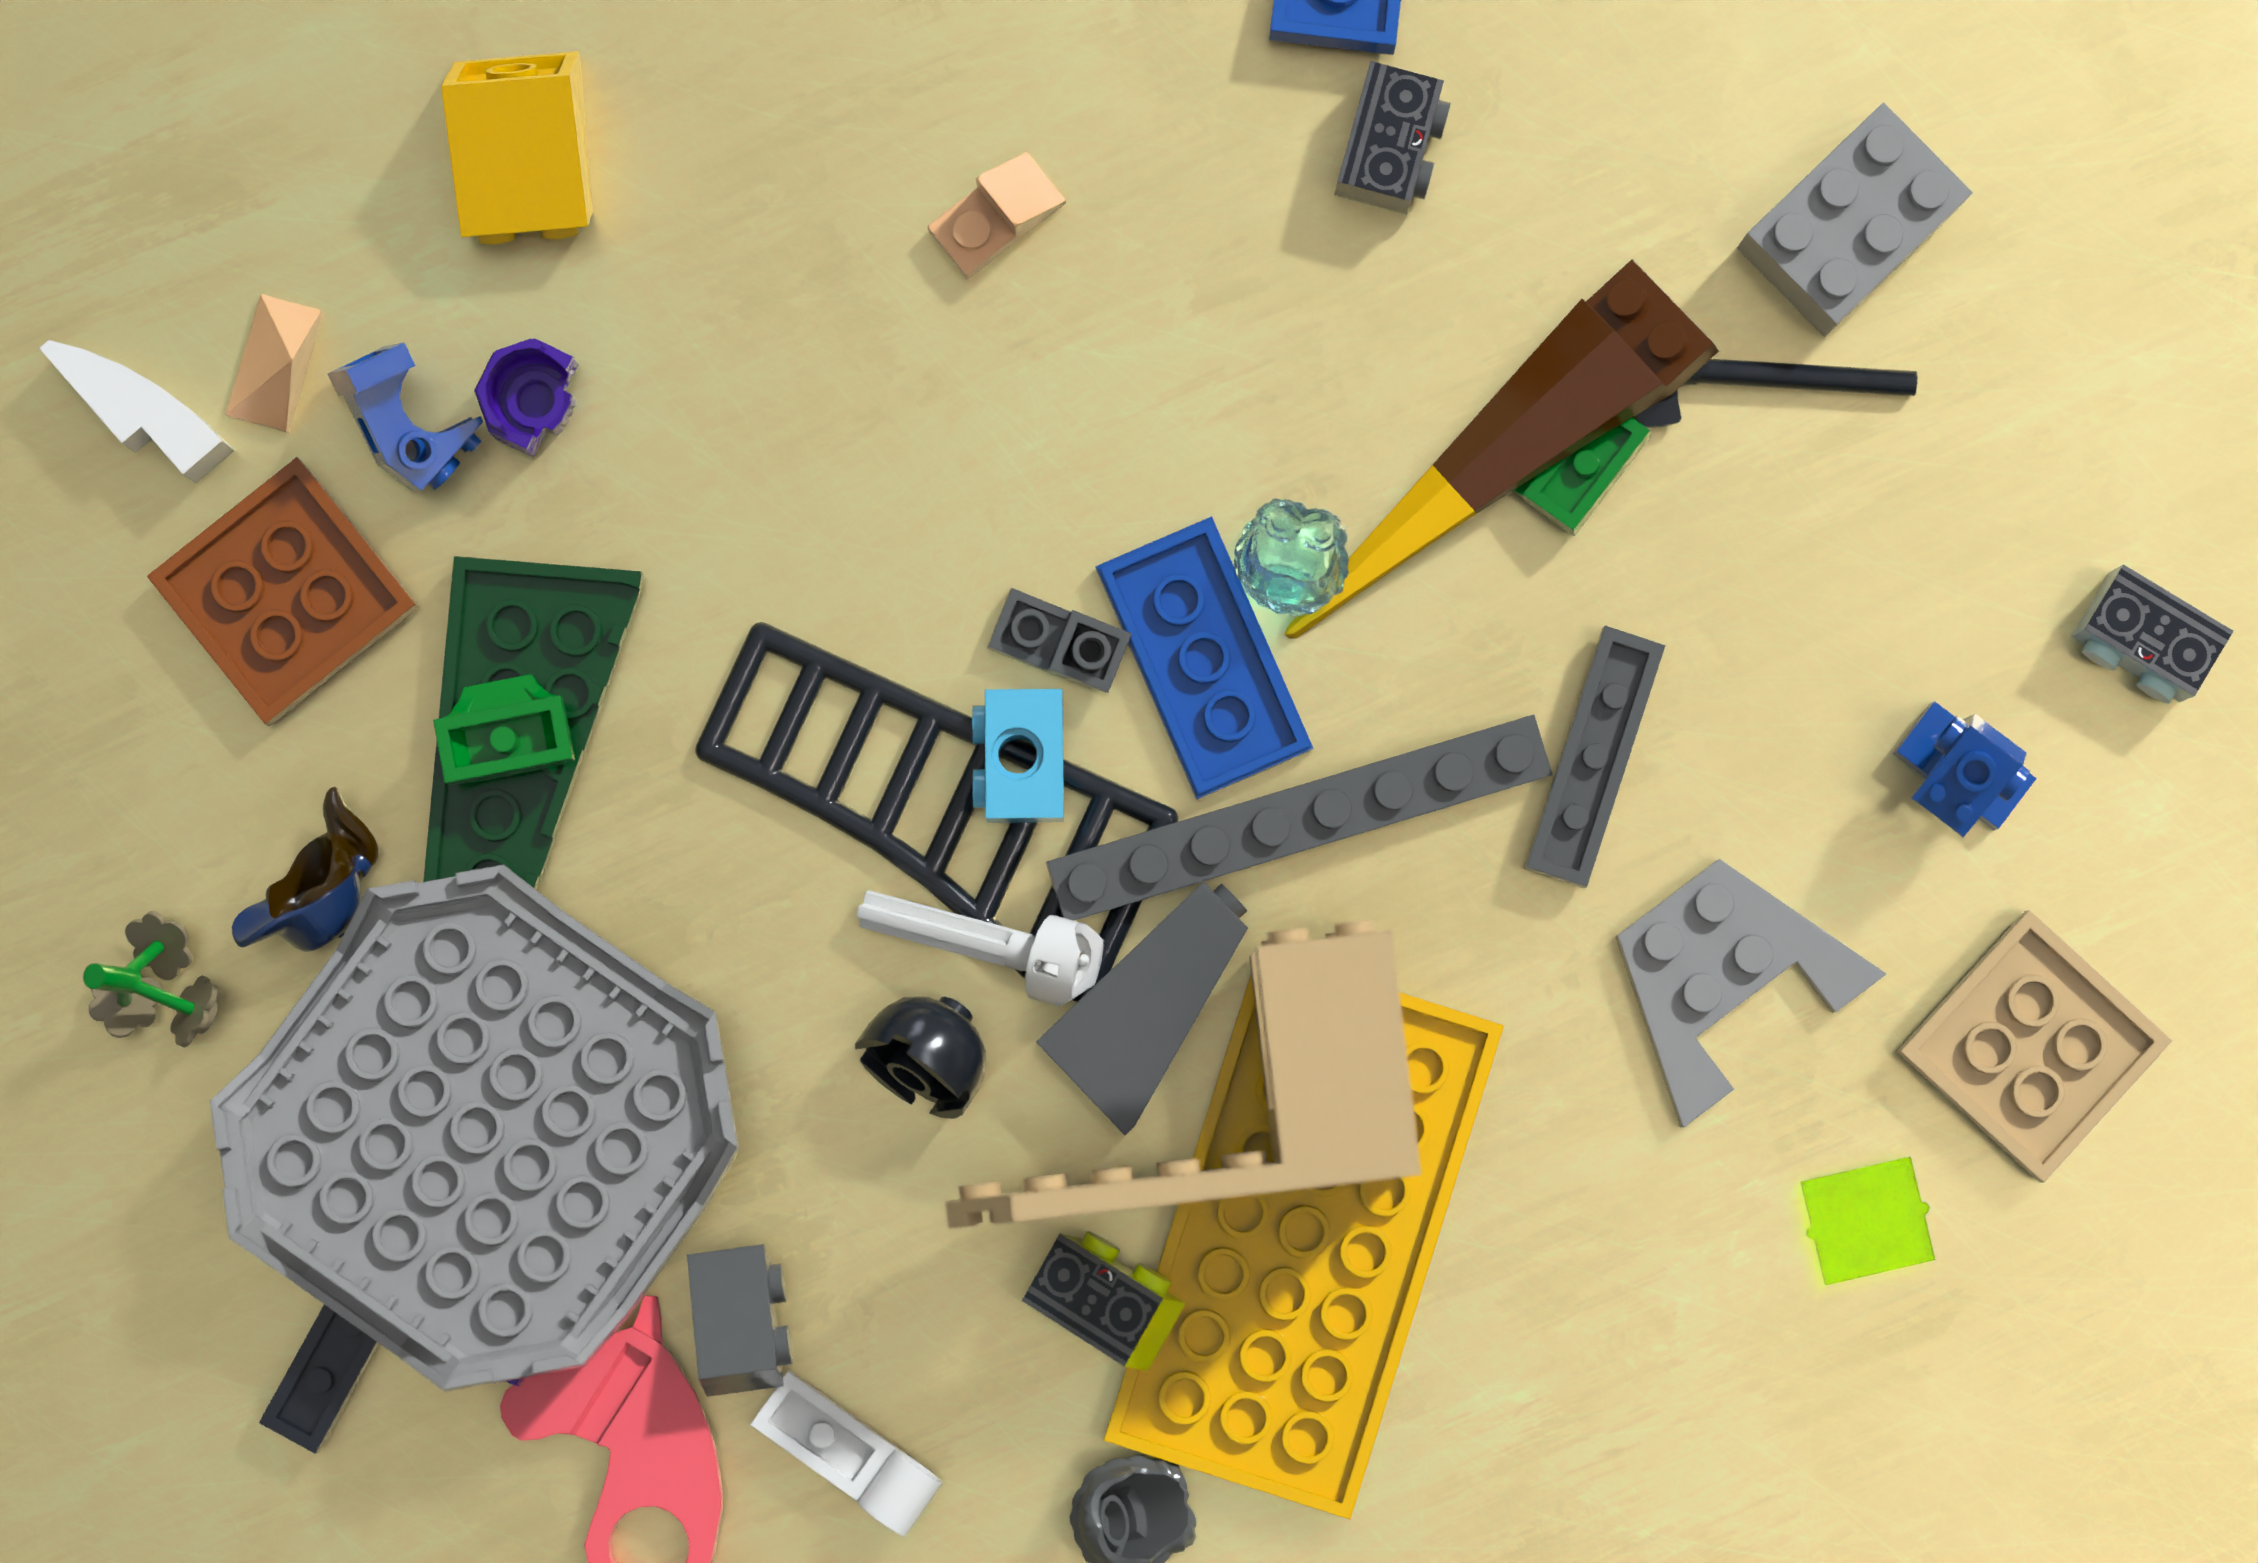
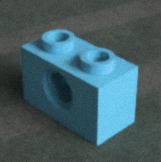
M985 689V705H973L972 708L973 744H985V769H973V808L986 809L987 823L1064 822L1062 689ZM1012 740H1025L1036 749V762L1026 772H1009L1000 763L999 758L1002 748Z

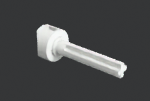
M870 890L865 892L864 902L859 905L857 911V918H860L859 927L1008 968L1026 971L1025 985L1028 997L1056 1006L1067 1003L1093 987L1096 983L1102 961L1104 944L1103 939L1097 932L1085 923L1055 915H1049L1043 921L1036 936L1030 933Z

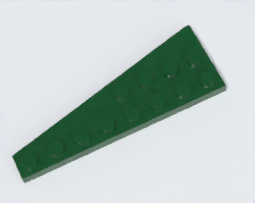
M454 556L439 719L450 714L459 700L463 687L532 674L539 685L549 694L561 695L563 697L575 760L547 769L486 781L447 785L444 781L436 741L423 882L455 877L456 873L505 865L534 889H538L643 588L644 574L641 571Z

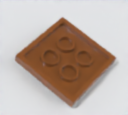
M298 457L147 575L148 579L263 723L269 727L419 608Z

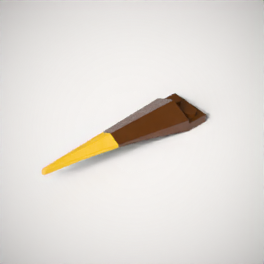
M1631 259L1586 302L1581 299L1287 626L1285 635L1289 639L1300 637L1395 568L1483 509L1570 454L1669 397L1717 354L1719 350L1697 325Z

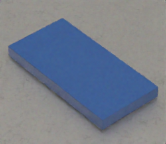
M1212 516L1095 566L1121 629L1132 633L1128 645L1196 800L1314 749Z

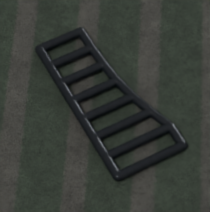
M765 622L754 624L749 630L696 744L695 752L697 757L709 765L758 786L799 807L871 848L924 886L953 913L1003 926L995 918L996 913L1038 822L1009 824L975 899L945 873L975 809L973 808V769H985V744H973L972 716ZM770 652L801 666L802 669L760 759L725 744L766 654ZM825 678L860 694L821 779L815 788L782 770ZM884 704L917 719V722L871 820L839 801V798ZM940 731H943L974 745L975 748L926 855L923 856L893 833ZM1017 739L1008 742L1002 748L1000 758L1029 770L1036 762L1037 752L1031 743ZM1063 758L1064 787L1091 799L1066 855L1098 846L1114 809L1148 824L1147 831L1178 822V814L1173 808ZM1051 885L1030 931V934L1036 936L1043 921L1049 915L1062 917L1053 885ZM1143 900L1110 909L1099 933V936L1103 939L1104 947L1095 985L1112 969ZM1016 970L1023 978H1026V971ZM1093 987L1086 990L1077 997L1073 998L1072 1000L1078 1002Z

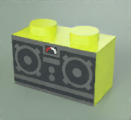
M1089 1231L1086 1232L1083 1239L1060 1233L1022 1301L1124 1367L1148 1371L1186 1303L1167 1292L1172 1282L1162 1274L1138 1263L1135 1270H1132L1116 1260L1121 1250L1106 1239Z

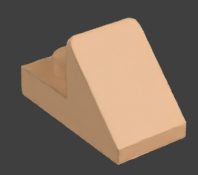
M1028 152L979 175L976 178L977 188L928 226L929 233L967 280L1066 204V200Z

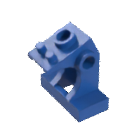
M404 342L384 346L327 373L338 397H344L377 465L411 491H422L427 484L436 490L451 476L460 464V461L453 455L460 448L465 453L468 450L472 452L482 441L474 434L483 423L481 416L474 419L469 417L439 432L424 431L413 425L404 412L400 400L402 382L409 369L416 366ZM409 441H412L416 447V456L412 461L408 459L405 452Z
M1935 701L1928 705L1892 753L1925 778L1911 799L1927 809L1961 837L1968 833L1978 819L1992 830L1999 829L2037 779L2030 774V770L2023 766L2027 752L1978 715L1973 714L1961 719L1958 716L1952 715Z

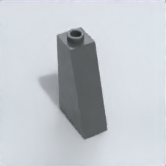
M1205 882L1201 883L1036 1041L1124 1135L1135 1127L1248 929L1240 920L1247 912V909L1223 884H1220L1212 891Z

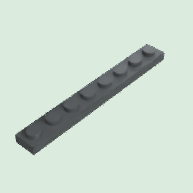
M1533 714L1047 861L1046 866L1062 918L1077 920L1539 780L1553 774L1537 721Z

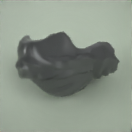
M1135 1455L1126 1459L1109 1460L1103 1466L1094 1468L1084 1477L1081 1488L1076 1491L1073 1497L1072 1511L1069 1519L1073 1528L1074 1539L1081 1549L1085 1561L1088 1563H1165L1172 1554L1184 1552L1187 1547L1193 1545L1196 1538V1518L1187 1503L1189 1497L1187 1483L1179 1465L1159 1458L1150 1459L1145 1456Z

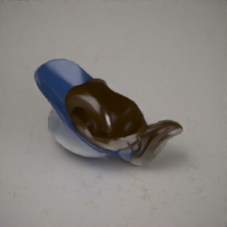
M332 787L326 792L323 802V816L327 833L308 843L298 853L287 875L267 888L265 900L244 909L234 919L232 935L239 947H247L279 934L293 947L304 952H310L322 948L336 938L343 937L360 903V880L369 873L371 867L376 863L378 846L368 827L346 806L337 787Z

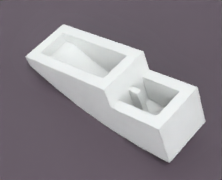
M48 340L39 348L117 439L135 453L150 440H153L184 476L197 483L234 451L202 418L163 388L124 365L90 351Z

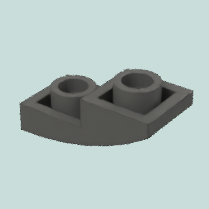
M1011 588L987 649L1059 677L1108 693L1132 633L1075 610L1070 612Z

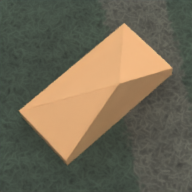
M260 294L226 411L228 417L289 433L322 320L323 312L321 310Z

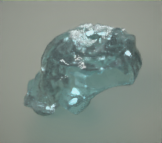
M1274 498L1269 503H1265L1256 512L1255 518L1243 528L1242 537L1238 540L1234 551L1236 576L1242 582L1246 593L1256 600L1258 605L1266 607L1277 614L1299 617L1304 614L1309 615L1317 612L1324 605L1328 604L1334 596L1343 592L1344 580L1349 574L1347 567L1349 558L1345 548L1348 539L1346 527L1342 524L1341 518L1333 515L1326 509H1307L1302 502Z

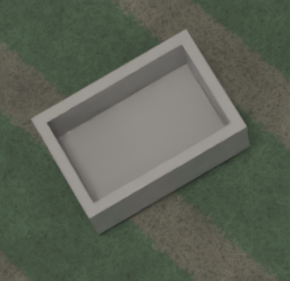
M1883 102L1745 235L1737 249L1826 337L1959 209L1973 192Z

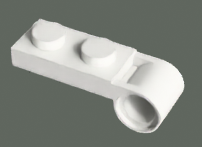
M789 1370L783 1377L784 1386L776 1387L750 1425L855 1499L861 1508L880 1523L905 1537L943 1482L919 1462Z

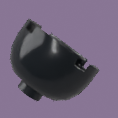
M921 996L903 997L882 1009L867 1025L855 1043V1050L866 1049L860 1058V1062L881 1085L911 1105L916 1099V1092L926 1100L935 1103L929 1113L941 1118L956 1119L963 1115L976 1096L985 1076L986 1049L979 1032L970 1023L973 1016L964 1005L949 997H941L939 1001Z

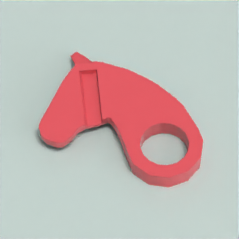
M643 1296L633 1327L615 1332L585 1367L525 1377L520 1386L512 1385L505 1390L500 1404L501 1418L511 1435L520 1441L538 1440L553 1434H570L609 1449L608 1471L584 1544L588 1563H617L613 1553V1535L618 1522L627 1512L638 1507L655 1506L671 1512L682 1523L688 1536L689 1554L685 1563H712L716 1552L724 1506L723 1487L716 1446L708 1420L694 1388L673 1355L662 1343L661 1313L658 1297Z

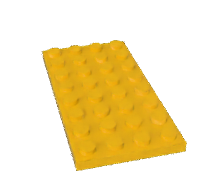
M1251 974L1193 1154V1158L1199 1159L1200 1170L1222 1168L1221 1155L1252 1151H1266L1267 1163L1273 1162ZM1399 992L1421 1175L1178 1203L1157 1272L1172 1282L1167 1292L1186 1304L1149 1370L1126 1367L1104 1441L1351 1520L1504 1025Z

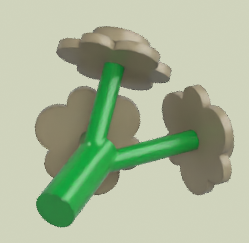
M150 911L142 919H135L126 926V938L135 947L133 951L134 959L127 966L119 967L92 963L84 970V984L91 989L92 995L95 998L89 1004V1014L96 1021H104L105 1029L111 1036L124 1038L131 1035L136 1026H151L156 1020V1012L153 1007L158 1004L164 1005L177 1012L170 1028L171 1033L175 1034V1043L181 1047H187L193 1041L196 1033L203 1034L212 1025L218 1010V1002L216 1000L218 988L215 984L210 983L208 977L201 975L193 986L186 987L180 997L162 990L160 983L154 978H142L140 972L145 967L151 966V969L158 977L164 980H171L180 973L181 968H186L193 960L191 951L185 947L189 942V935L185 927L174 920L165 921L159 913Z

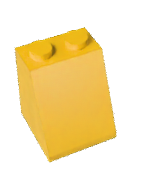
M580 52L454 62L441 85L461 237L477 236L478 243L501 244L515 240L516 233L541 231V237L545 239H562L579 234V227H588L593 213Z

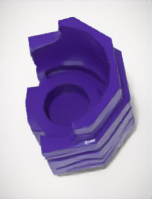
M530 338L493 352L474 390L488 432L499 442L534 458L546 433L549 432L558 436L563 432V426L568 424V417H571L573 414L572 408L576 406V400L566 390L571 377L579 366L574 357L535 338Z

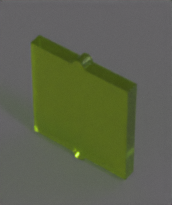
M1908 1156L1800 1181L1811 1225L1806 1230V1236L1815 1242L1825 1285L1936 1260L1925 1214L1929 1212L1930 1207L1926 1202L1921 1201L1911 1157Z

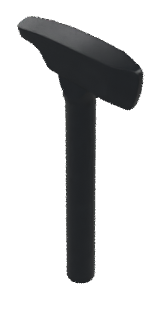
M1710 359L1682 386L1706 383L1915 396L1918 376L1917 371ZM1678 389L1669 397L1637 414L1635 420L1646 428L1678 424L1682 418L1678 402Z

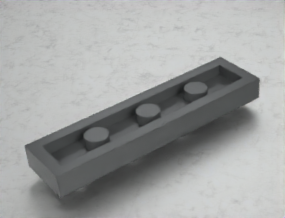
M1604 626L1602 628L1524 869L1581 888L1588 886L1666 645L1612 627Z

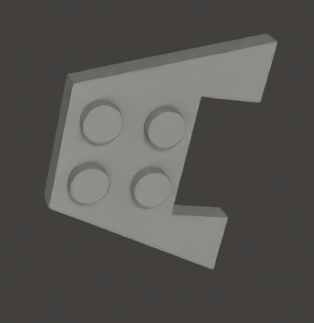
M1720 859L1713 862L1615 936L1680 1128L1687 1126L1734 1090L1696 1037L1794 963L1797 965L1832 1013L1839 1011L1886 975L1885 972Z

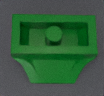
M532 674L463 687L459 700L450 714L433 720L444 781L447 785L486 781L547 769L575 760L563 697L561 695L549 694L539 685Z

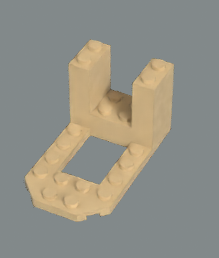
M1375 920L1334 925V933L1325 934L1326 938L1309 940L1308 928L1273 931L1267 933L1268 940L1261 941L1262 946H1256L1255 954L1249 956L1273 1162L1267 1163L1266 1151H1252L1221 1155L1222 1168L1200 1170L1199 1159L1192 1158L1158 1162L1157 1176L1132 1178L1131 1166L1092 1170V1183L1068 1186L1067 1174L1063 1173L1023 1179L1025 1191L1001 1194L1000 1181L963 1185L958 1187L960 1199L945 1202L948 1229L978 1226V1223H983L982 1212L989 1211L990 1223L1001 1224L1421 1175L1392 931L1376 932Z

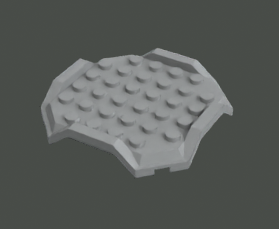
M505 865L456 873L455 877L421 883L413 880L366 889L336 951L263 1050L210 1100L216 1149L220 1151L225 1189L222 1191L229 1238L297 1284L446 1392L585 1367L632 1313L706 1209L739 1152L715 1011L669 985L562 911Z

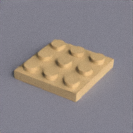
M2028 910L2020 915L1897 1050V1053L2040 1183H2044L2170 1045L2172 1040L2036 915Z

